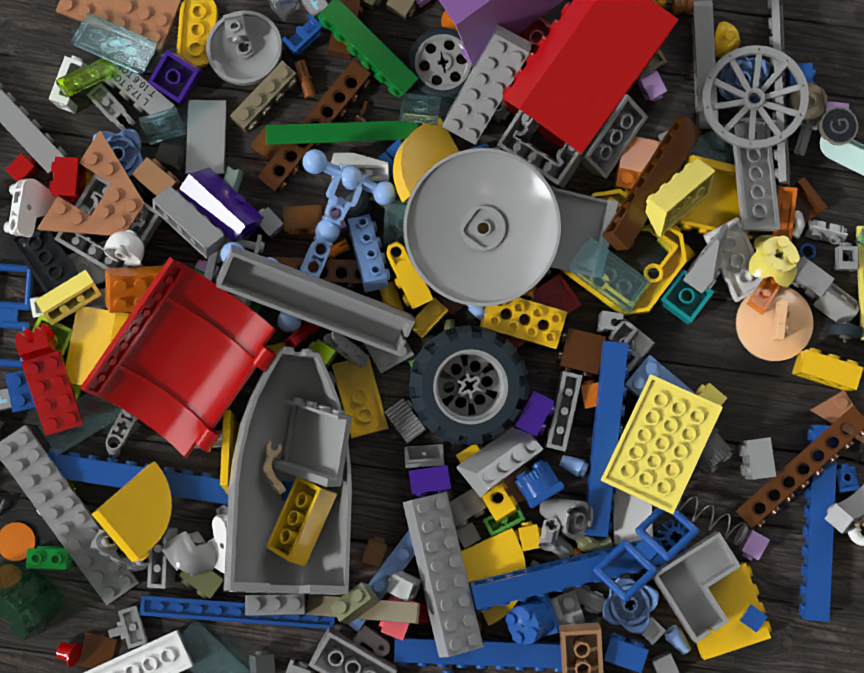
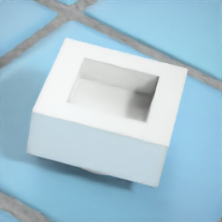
M650 617L649 627L642 635L653 645L666 630L653 617Z

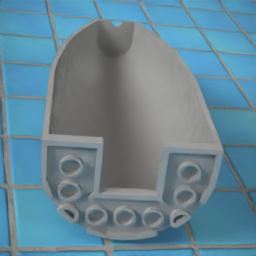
M282 347V350L276 352L277 357L270 367L261 375L248 401L238 431L228 491L224 591L267 594L345 595L348 594L352 503L349 445L347 446L341 486L326 487L337 493V496L306 566L289 562L266 548L286 502L282 501V494L277 495L274 492L272 483L262 472V466L267 457L265 455V445L268 441H272L271 449L273 451L276 450L277 444L282 445L280 453L274 458L272 463V470L278 481L281 483L282 481H295L297 477L273 468L274 461L284 460L292 405L284 403V400L300 397L304 398V402L314 401L318 403L317 406L327 405L331 407V410H342L332 380L320 354L313 353L312 349H301V352H295L292 347Z

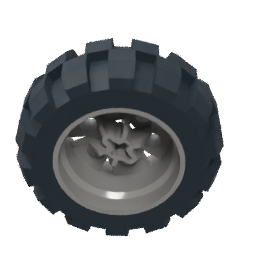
M455 326L431 338L414 359L410 370V398L414 410L422 423L443 440L454 444H468V446L483 444L484 441L495 440L505 434L506 430L513 423L516 424L523 412L524 402L528 399L529 385H527L526 375L528 372L524 360L521 359L516 351L517 349L507 339L497 334V332L478 326ZM467 355V364L463 366L460 356ZM471 362H479L480 366L477 371L470 370ZM490 362L494 368L483 373L482 370ZM453 364L460 365L459 373H451L450 368ZM442 370L451 375L450 379L440 377ZM489 376L491 378L489 386L482 385L481 380L483 377ZM466 381H474L471 390L468 388L464 389ZM446 382L453 383V389L449 392L443 389V385ZM486 390L496 391L495 399L485 394ZM478 394L484 396V401L481 404L474 402V398ZM452 395V400L445 406L442 400ZM458 397L465 398V404L461 407L455 405V400ZM468 403L473 404L476 414L468 415Z

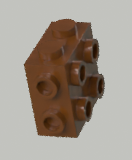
M568 328L567 332L562 334L561 343L564 345L562 351H558L556 362H560L559 367H562V371L574 373L575 370L582 372L581 375L590 378L593 375H598V372H600L603 340H606V336Z

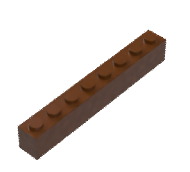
M688 116L675 119L603 232L602 237L617 251L629 249L633 246L635 238L643 230V225L648 219L645 212L647 198L652 193L655 194L659 191L664 183H668L680 171L683 161L688 158L690 150L698 142V137L702 131Z

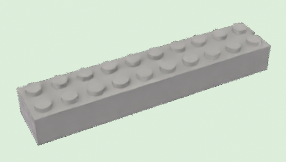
M232 244L216 279V287L398 356L406 342L405 336H409L415 323L411 313Z

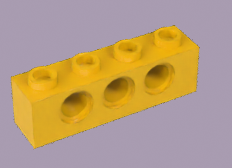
M471 445L458 453L456 457L461 464L483 447L480 446L478 448L477 445ZM502 482L482 497L497 524L517 512L515 506L518 504L513 495L508 496L506 493L507 486L505 482ZM496 494L503 495L504 499L501 503L493 501V497Z

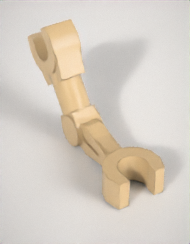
M268 441L265 445V455L267 457L262 466V472L272 483L274 492L277 495H281L286 489L276 478L272 470V463L274 458L280 453L282 445L277 444L276 450L273 451L271 449L272 441Z

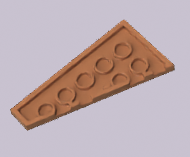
M60 0L56 12L162 52L182 0Z

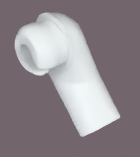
M795 210L794 214L795 226L792 237L795 239H799L805 227L803 214L799 210Z

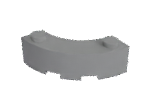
M864 485L849 498L832 504L827 510L828 514L824 519L842 534L856 528L855 524L864 523Z

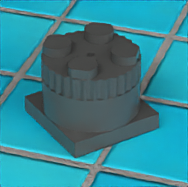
M715 425L695 466L701 474H711L718 468L716 464L722 460L726 461L732 455L730 452L731 448L717 433L719 430Z

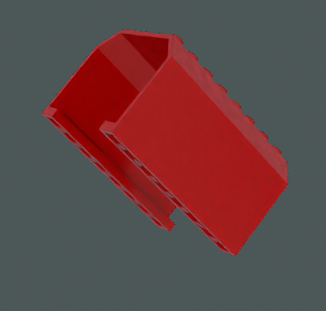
M573 0L571 4L567 2L561 11L560 20H554L549 28V35H544L539 41L537 52H532L527 58L525 69H519L514 77L515 83L512 86L508 85L502 93L504 106L515 115L521 110L540 124L536 131L561 149L567 143L581 155L602 125L609 120L621 100L643 73L679 20L652 0Z

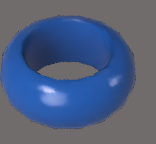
M804 243L800 246L798 251L800 257L804 256L808 260H812L816 256L814 245ZM804 247L811 248L812 255L810 257H806L803 254Z

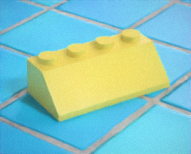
M697 158L692 163L686 164L680 173H676L668 183H664L660 187L659 191L655 194L652 193L647 198L645 212L659 237L663 236L708 197L715 170Z

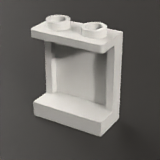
M65 56L49 100L58 108L76 114L78 106L70 99V95L78 74L82 72L90 75L91 71L87 68V64L82 62L81 58Z

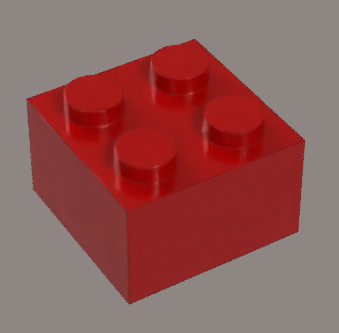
M55 156V160L51 164L53 181H50L49 186L50 192L55 198L59 196L67 202H77L85 190L87 168L79 164V158Z

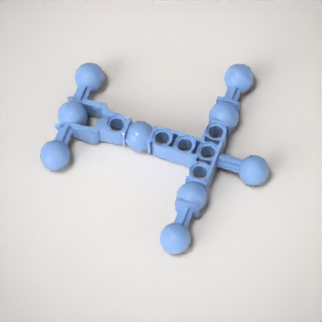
M313 149L306 152L303 157L305 170L311 174L324 172L333 176L326 192L329 200L325 209V217H322L323 220L316 226V237L313 238L315 241L311 243L300 268V271L319 278L330 253V246L333 245L332 242L339 236L340 221L344 219L350 207L356 206L362 190L373 194L375 201L384 206L394 202L397 191L391 182L382 181L377 184L368 180L367 174L362 175L357 167L352 165L344 167L342 163L337 166L327 161L322 151ZM339 183L344 189H354L348 202L342 197L335 196ZM334 208H337L339 211V216L336 219L331 216V211ZM237 242L225 244L220 254L222 261L224 262L231 244L244 249L243 246ZM318 244L324 246L322 254L316 253L315 249ZM268 257V259L278 262L276 259ZM311 262H315L317 266L314 272L308 270V265ZM280 312L277 319L279 328L286 333L298 330L302 319L284 312Z

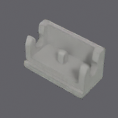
M609 311L600 312L598 314L596 333H611L613 330H618L620 327L614 325L623 319L624 314Z
M443 444L404 447L405 468L444 465Z

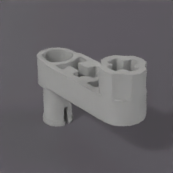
M123 409L106 439V449L108 455H112V458L120 455L122 446H124L138 418ZM123 424H125L127 430L123 429L120 434L121 437H119L118 426H122Z

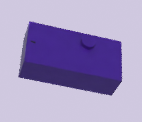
M209 167L190 173L178 190L197 210L207 216L210 222L220 228L224 235L232 242L252 235L264 219L261 214L246 202L242 195L235 192Z

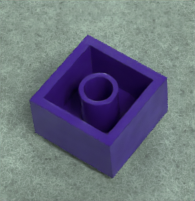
M166 50L147 83L178 103H185L204 71L174 51Z
M532 391L514 427L534 437L538 434L542 435L547 425L544 423L546 417H551L556 408L553 406L555 401L536 391Z
M448 465L409 471L412 494H416L417 497L428 496V492L436 491V494L447 492V489H451Z

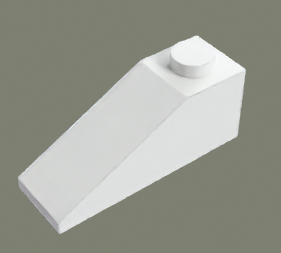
M356 153L333 154L331 163L337 166L340 163L344 167L352 165L357 167L362 175L367 174L368 180L389 181L388 162Z

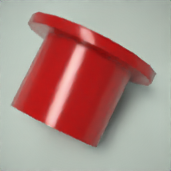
M61 642L56 651V658L66 661L69 667L75 666L81 655V643L76 642L72 645Z

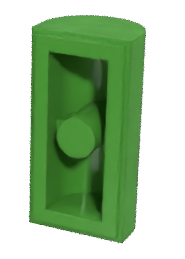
M519 505L515 506L517 512L498 524L492 515L483 519L491 537L526 520Z

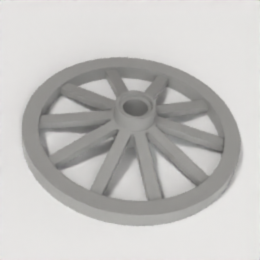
M760 45L735 49L718 60L705 80L702 94L704 114L711 128L726 142L744 149H765L785 141L800 126L805 117L809 102L808 84L797 63L777 49ZM756 55L752 89L735 59ZM762 56H767L781 62L782 64L759 89ZM727 64H731L745 92L716 78L718 73ZM787 67L795 77L797 85L765 94L767 89ZM712 84L743 99L711 104ZM796 91L800 92L798 111L766 101ZM751 96L758 97L759 102L752 103L749 100V98ZM744 105L725 127L718 122L713 110ZM763 107L793 116L795 119L784 131L780 132ZM750 111L748 139H743L730 133L729 131ZM756 111L759 112L775 136L763 140H754Z

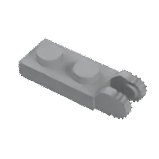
M101 82L87 94L91 101L121 131L126 129L118 121L122 115L129 124L134 125L136 123Z

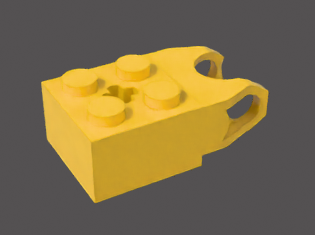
M398 241L389 244L387 247V257L396 274L394 281L398 289L402 288L405 293L402 297L406 306H411L414 309L433 300V295L428 285L415 270L404 245ZM399 247L402 251L401 255L393 256L391 248Z

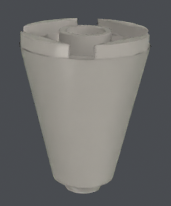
M548 498L540 504V514L546 519L550 517L557 518V521L561 524L560 531L568 538L576 540L584 537L586 534L584 531L592 525L593 509L587 502Z

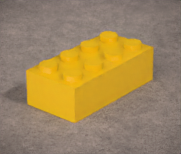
M296 477L266 548L289 562L306 566L337 493L320 484Z

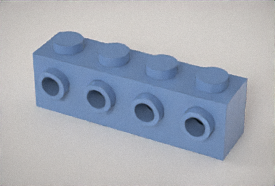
M370 214L348 218V231L364 291L370 292L388 288V280L391 279L388 268L385 269L384 267L386 258L384 252L381 253L379 249L382 248L380 237H376L375 234L377 232L376 222L371 220Z

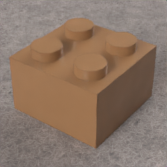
M146 157L132 173L155 196L159 195L169 186L175 191L180 188L178 185L180 181L170 171L165 173L166 169L156 159L151 161Z

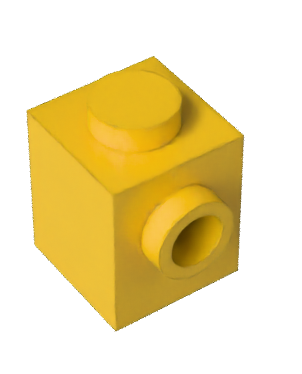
M532 521L521 523V527H517L522 551L540 548L538 544L542 528H538L537 524H532Z

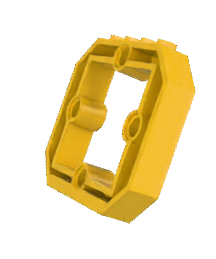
M617 189L593 193L591 196L604 200L618 201L617 209H619L629 191ZM651 222L648 225H643L642 231H649L672 249L660 265L652 263L645 268L644 278L646 284L632 302L609 286V279L605 273L602 274V278L605 280L604 285L597 287L594 285L595 277L561 270V272L617 313H622L624 316L649 313L687 262L683 234L680 233L681 229L674 225L663 236L659 237ZM650 270H657L659 276L656 279H651L648 276Z

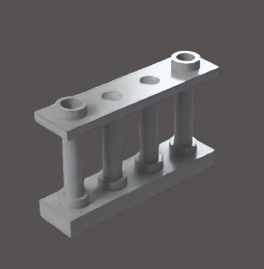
M224 235V245L229 242H232L226 235ZM258 235L257 242L243 239L236 241L243 248L254 250L255 254H263L265 242H262V235ZM221 248L208 258L204 276L212 282H216L219 274L218 270H216L217 263L223 262L220 255ZM233 295L248 307H251L252 300Z

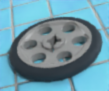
M436 28L427 31L413 43L409 51L408 68L419 78L414 84L423 93L431 97L451 98L457 96L473 69L468 61L465 64H458L456 58L462 55L460 50L464 48L457 30ZM446 41H452V42H454V44H455L454 49H452V50H447V49H445V48H444L445 42H446ZM427 45H435L436 51L433 54L427 53L425 50ZM440 53H442L444 61H448L445 67L446 73H444L442 65H438L441 61ZM428 62L430 65L429 70L421 71L419 68L420 63ZM452 73H459L461 79L458 82L451 81L450 75ZM434 76L442 78L440 85L432 84L431 80Z

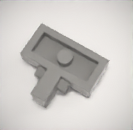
M138 605L119 610L120 622H117L118 627L108 630L110 638L119 635L121 640L126 638L128 649L148 643Z

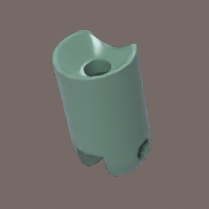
M228 166L223 180L238 193L245 172L240 169L234 170Z

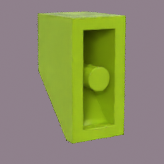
M319 339L316 342L312 341L307 348L312 349L313 353L320 354L326 369H328L338 354Z

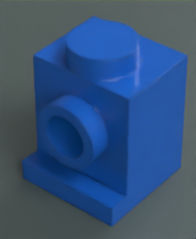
M849 463L838 464V468H836V492L860 489L855 466H849ZM845 474H848L849 476L848 481L844 479Z

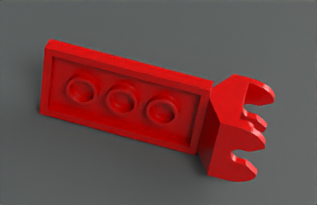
M42 323L40 328L35 327L34 333L28 328L23 333L19 332L15 337V345L18 355L24 360L21 361L45 436L83 425L84 420L61 351H56V338L51 327L46 323Z

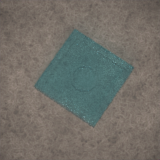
M405 93L399 121L438 125L441 97Z
M176 107L139 118L140 125L150 145L187 134Z

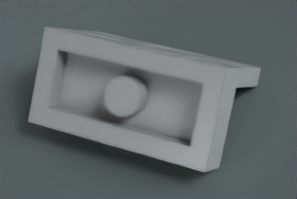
M831 283L823 296L818 298L813 304L838 324L844 323L845 319L849 320V323L860 309L859 302L834 283Z

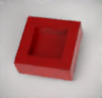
M418 602L420 604L418 624L427 626V623L430 621L427 604Z

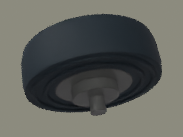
M354 189L345 190L340 197L348 202ZM362 190L356 206L350 207L344 217L346 220L348 218L368 215L370 212L372 201L365 190Z
M845 319L844 323L830 324L828 326V335L839 337V339H843V343H847V340L851 338H863L864 328L848 323L849 320Z

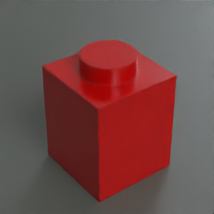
M20 154L5 169L17 182L22 179H31L39 171L35 166L37 162L31 156L25 157L23 154Z

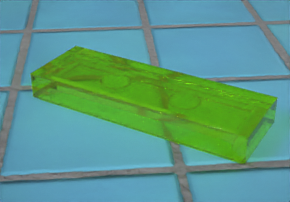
M104 57L56 79V84L64 95L68 97L116 75V69Z

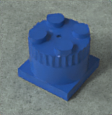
M539 460L531 465L532 470L529 472L523 470L515 476L517 480L514 483L530 508H534L564 489V485L558 480L547 461Z
M548 594L517 602L505 619L513 641L518 644H532L544 636L560 632L559 622Z

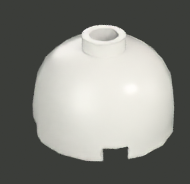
M119 231L113 233L108 238L104 247V253L116 262L122 259L125 261L124 265L138 266L144 256V245L134 231Z

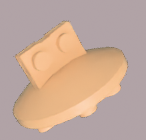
M781 286L763 315L747 305L754 291L746 296L737 311L736 330L741 343L751 354L767 361H782L794 357L806 347L813 332V315L810 306L802 295L789 287Z

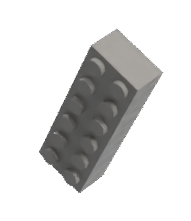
M497 25L448 111L442 127L476 145L503 99L502 93L508 85H511L516 73L529 55L532 43Z

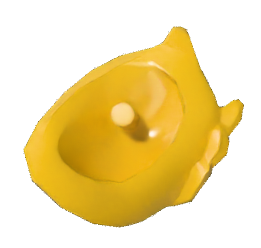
M724 21L718 24L714 38L715 57L721 58L727 53L738 49L741 40L738 30L732 24Z

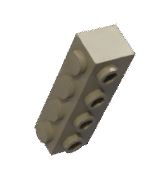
M281 61L230 115L232 120L246 133L249 130H253L257 126L258 121L270 112L271 107L284 97V93L294 87L298 79L297 74L285 62Z

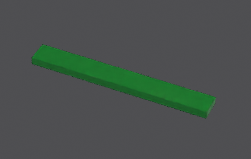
M418 121L265 125L266 145L405 140L418 128Z

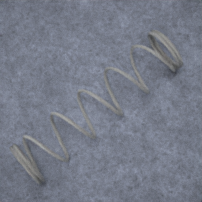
M697 496L689 498L679 509L681 502L680 499L677 506V509L679 511H681V509L692 498H696V508L692 522H695L696 519L706 508H708L709 506L713 508L712 518L708 531H710L723 516L728 515L729 524L724 538L725 540L739 525L743 524L740 527L738 533L736 534V537L734 539V545L738 546L743 541L749 528V525L747 523L741 522L737 524L729 532L731 517L728 513L720 516L712 525L714 518L713 505L706 506L696 516L698 508Z

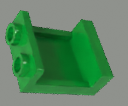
M37 546V548L27 549V569L65 570L77 566L64 546Z

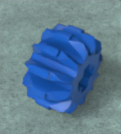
M669 520V527L665 523L662 524L665 531L658 530V533L663 534V537H659V539L665 541L662 546L663 548L668 546V551L689 532H684L687 528L684 525L681 526L679 520L676 521L675 525L673 520ZM673 531L674 533L678 534V538H676V541L670 539V535H673Z

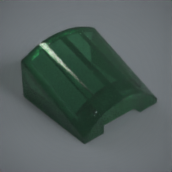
M0 560V615L12 622L8 630L24 640L45 632L64 602L61 594L50 580L35 569H27L26 565Z

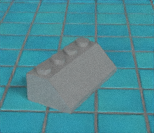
M625 95L581 162L590 173L605 179L609 176L648 118L629 95Z
M512 427L505 434L493 440L456 468L479 497L482 498L534 460L544 449L531 434Z
M328 627L309 663L310 667L320 673L397 672L395 664L381 656H377L366 647L356 644L352 639L331 627Z

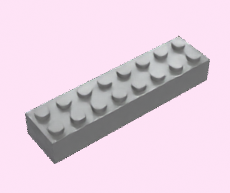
M447 492L403 502L439 658L451 657L483 648Z

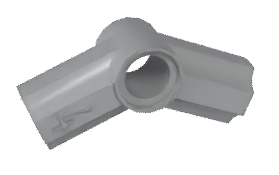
M550 517L543 522L538 545L543 550L552 551L561 559L569 558L573 554L574 548L559 535L561 524L557 521V518Z

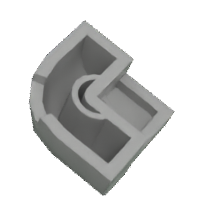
M623 318L617 325L620 328L611 332L608 341L626 342L628 347H631L630 359H627L626 366L629 367V372H631L641 364L646 354L655 345V342L627 319Z
M186 531L172 538L162 549L176 570L180 569L190 573L191 576H198L212 571L216 565L217 555L212 541L206 543L198 531L190 534Z
M575 590L549 597L559 625L586 623Z

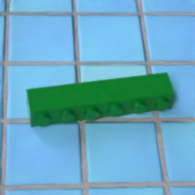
M332 0L317 16L319 23L324 28L331 30L334 38L339 42H343L347 46L348 52L353 56L356 55L361 60V64L366 69H370L379 82L389 87L388 91L392 95L401 97L419 79L340 0Z

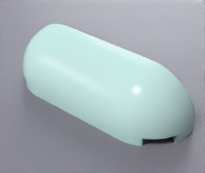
M821 136L820 148L826 157L864 176L863 144L852 139L849 143L841 146L832 145Z

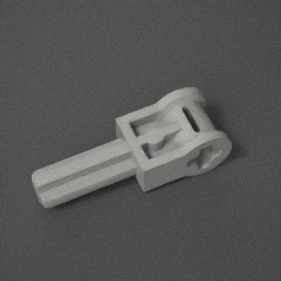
M821 116L813 121L801 122L794 154L798 156L805 155L811 132L817 130Z

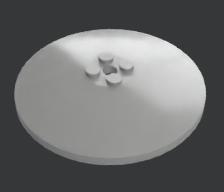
M491 148L468 149L440 160L418 181L409 197L405 210L404 241L415 270L426 284L437 293L465 305L494 306L512 301L524 295L546 275L559 248L561 216L557 200L550 185L539 171L527 161L502 150ZM481 223H486L489 226V230L485 234H481L478 231V226Z

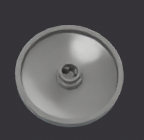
M237 11L242 12L244 15L249 40H245L241 44L229 43L225 22L221 18L209 33L206 44L207 58L215 73L223 80L235 85H253L263 81L280 63L283 52L282 39L275 24L266 16L254 11Z

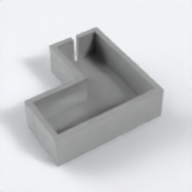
M716 531L658 567V573L653 577L691 640L695 643L711 634L706 627L709 626L711 630L715 631L729 622L708 587L741 567L720 532Z

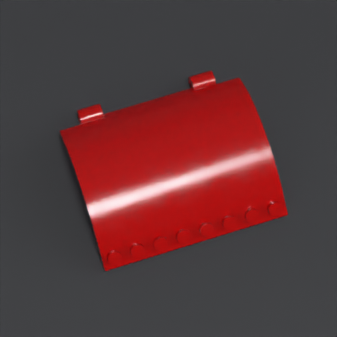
M169 257L80 388L84 392L101 397L132 414L164 437L186 458L195 445L206 452H210L221 437L214 427L257 367L266 372L277 357L274 351L265 346L276 329L228 291L216 287V283Z

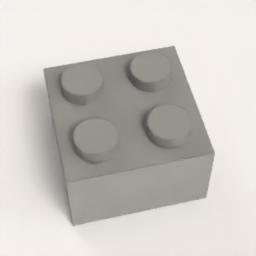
M771 437L740 441L738 454L740 457L742 456L743 464L740 465L742 476H745V479L752 480L776 477Z

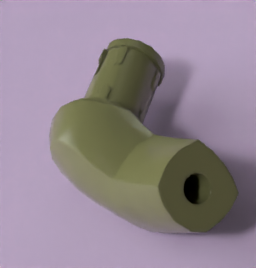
M585 535L575 540L578 543V549L586 553L613 547L609 535L608 537Z

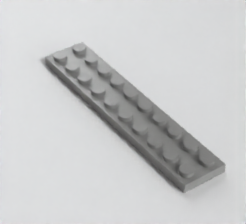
M768 0V10L772 16L769 18V29H771V34H773V36H769L770 47L785 53L782 0ZM770 58L771 67L775 72L782 63ZM785 70L772 84L775 91L786 88ZM787 94L772 98V103L787 107ZM778 111L772 112L773 122L780 132L784 131L788 127L787 114ZM787 138L785 141L777 144V149H774V159L778 164V168H775V179L782 186L790 187L789 141Z
M24 425L0 442L1 461L64 548L67 549L72 559L104 603L108 605L137 585L139 580L132 571L90 548L93 537L97 535L101 527L28 426Z

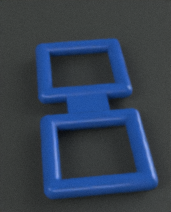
M0 263V271L27 272L25 302L0 301V328L22 329L23 333L26 328L30 330L31 325L29 322H19L20 310L29 311L32 309L30 298L33 297L34 276L27 265ZM21 357L20 360L0 359V366L23 368L21 361L24 360Z
M657 508L635 529V532L643 539L636 547L628 540H623L594 567V573L624 602L629 601L658 573V569L651 563L658 554L665 561H670L699 533V528L677 508L673 516L689 532L668 552L645 531L665 512ZM625 549L648 570L626 592L603 571Z

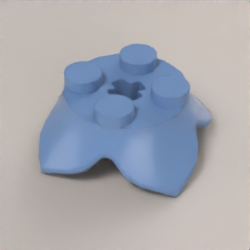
M744 56L735 59L752 89L756 57L749 59ZM764 59L761 61L759 89L770 75V63ZM727 64L722 69L719 80L745 92L731 64ZM718 87L721 96L727 100L743 99ZM751 96L749 98V100L752 103L759 102V99L756 96Z
M124 129L119 134L103 131L102 133L115 155L117 152H123V157L118 160L127 175L132 177V173L143 162L140 154L141 140L138 133L133 129Z
M619 577L615 580L625 592L636 583L629 577ZM644 585L630 599V601H634V604H632V609H629L628 607L625 608L626 602L610 589L609 597L603 605V618L612 625H622L631 633L643 634L649 627L650 612L656 608L659 594L651 586Z

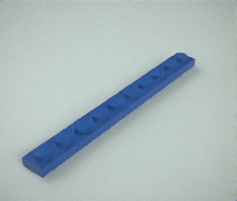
M150 595L141 596L140 615L324 629H328V627L334 629L335 617L307 614L246 616L245 602Z

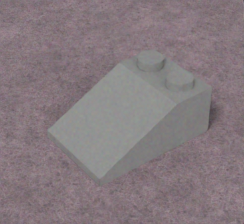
M724 223L693 261L683 279L700 293H703L706 288L710 290L716 282L715 279L720 274L719 268L722 264L728 229L726 223Z

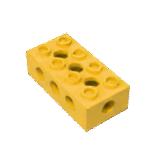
M518 297L503 304L486 306L480 327L557 349L567 312ZM507 308L509 310V316L508 318L503 319L501 317V311ZM522 314H526L527 322L522 325L519 318ZM543 319L546 322V326L540 330L538 322Z

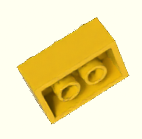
M810 348L798 353L792 374L840 390L853 391L858 388L864 367L858 366L856 361L839 360L840 357L837 355H823L820 350Z

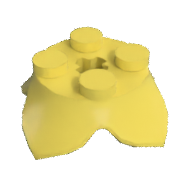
M758 236L754 241L756 252L749 261V274L758 278L773 277L777 284L788 287L797 274V265L800 261L799 252L787 236Z

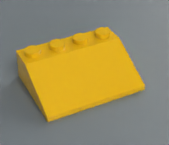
M81 307L76 310L66 361V369L71 384H83L130 314L109 313L108 310Z

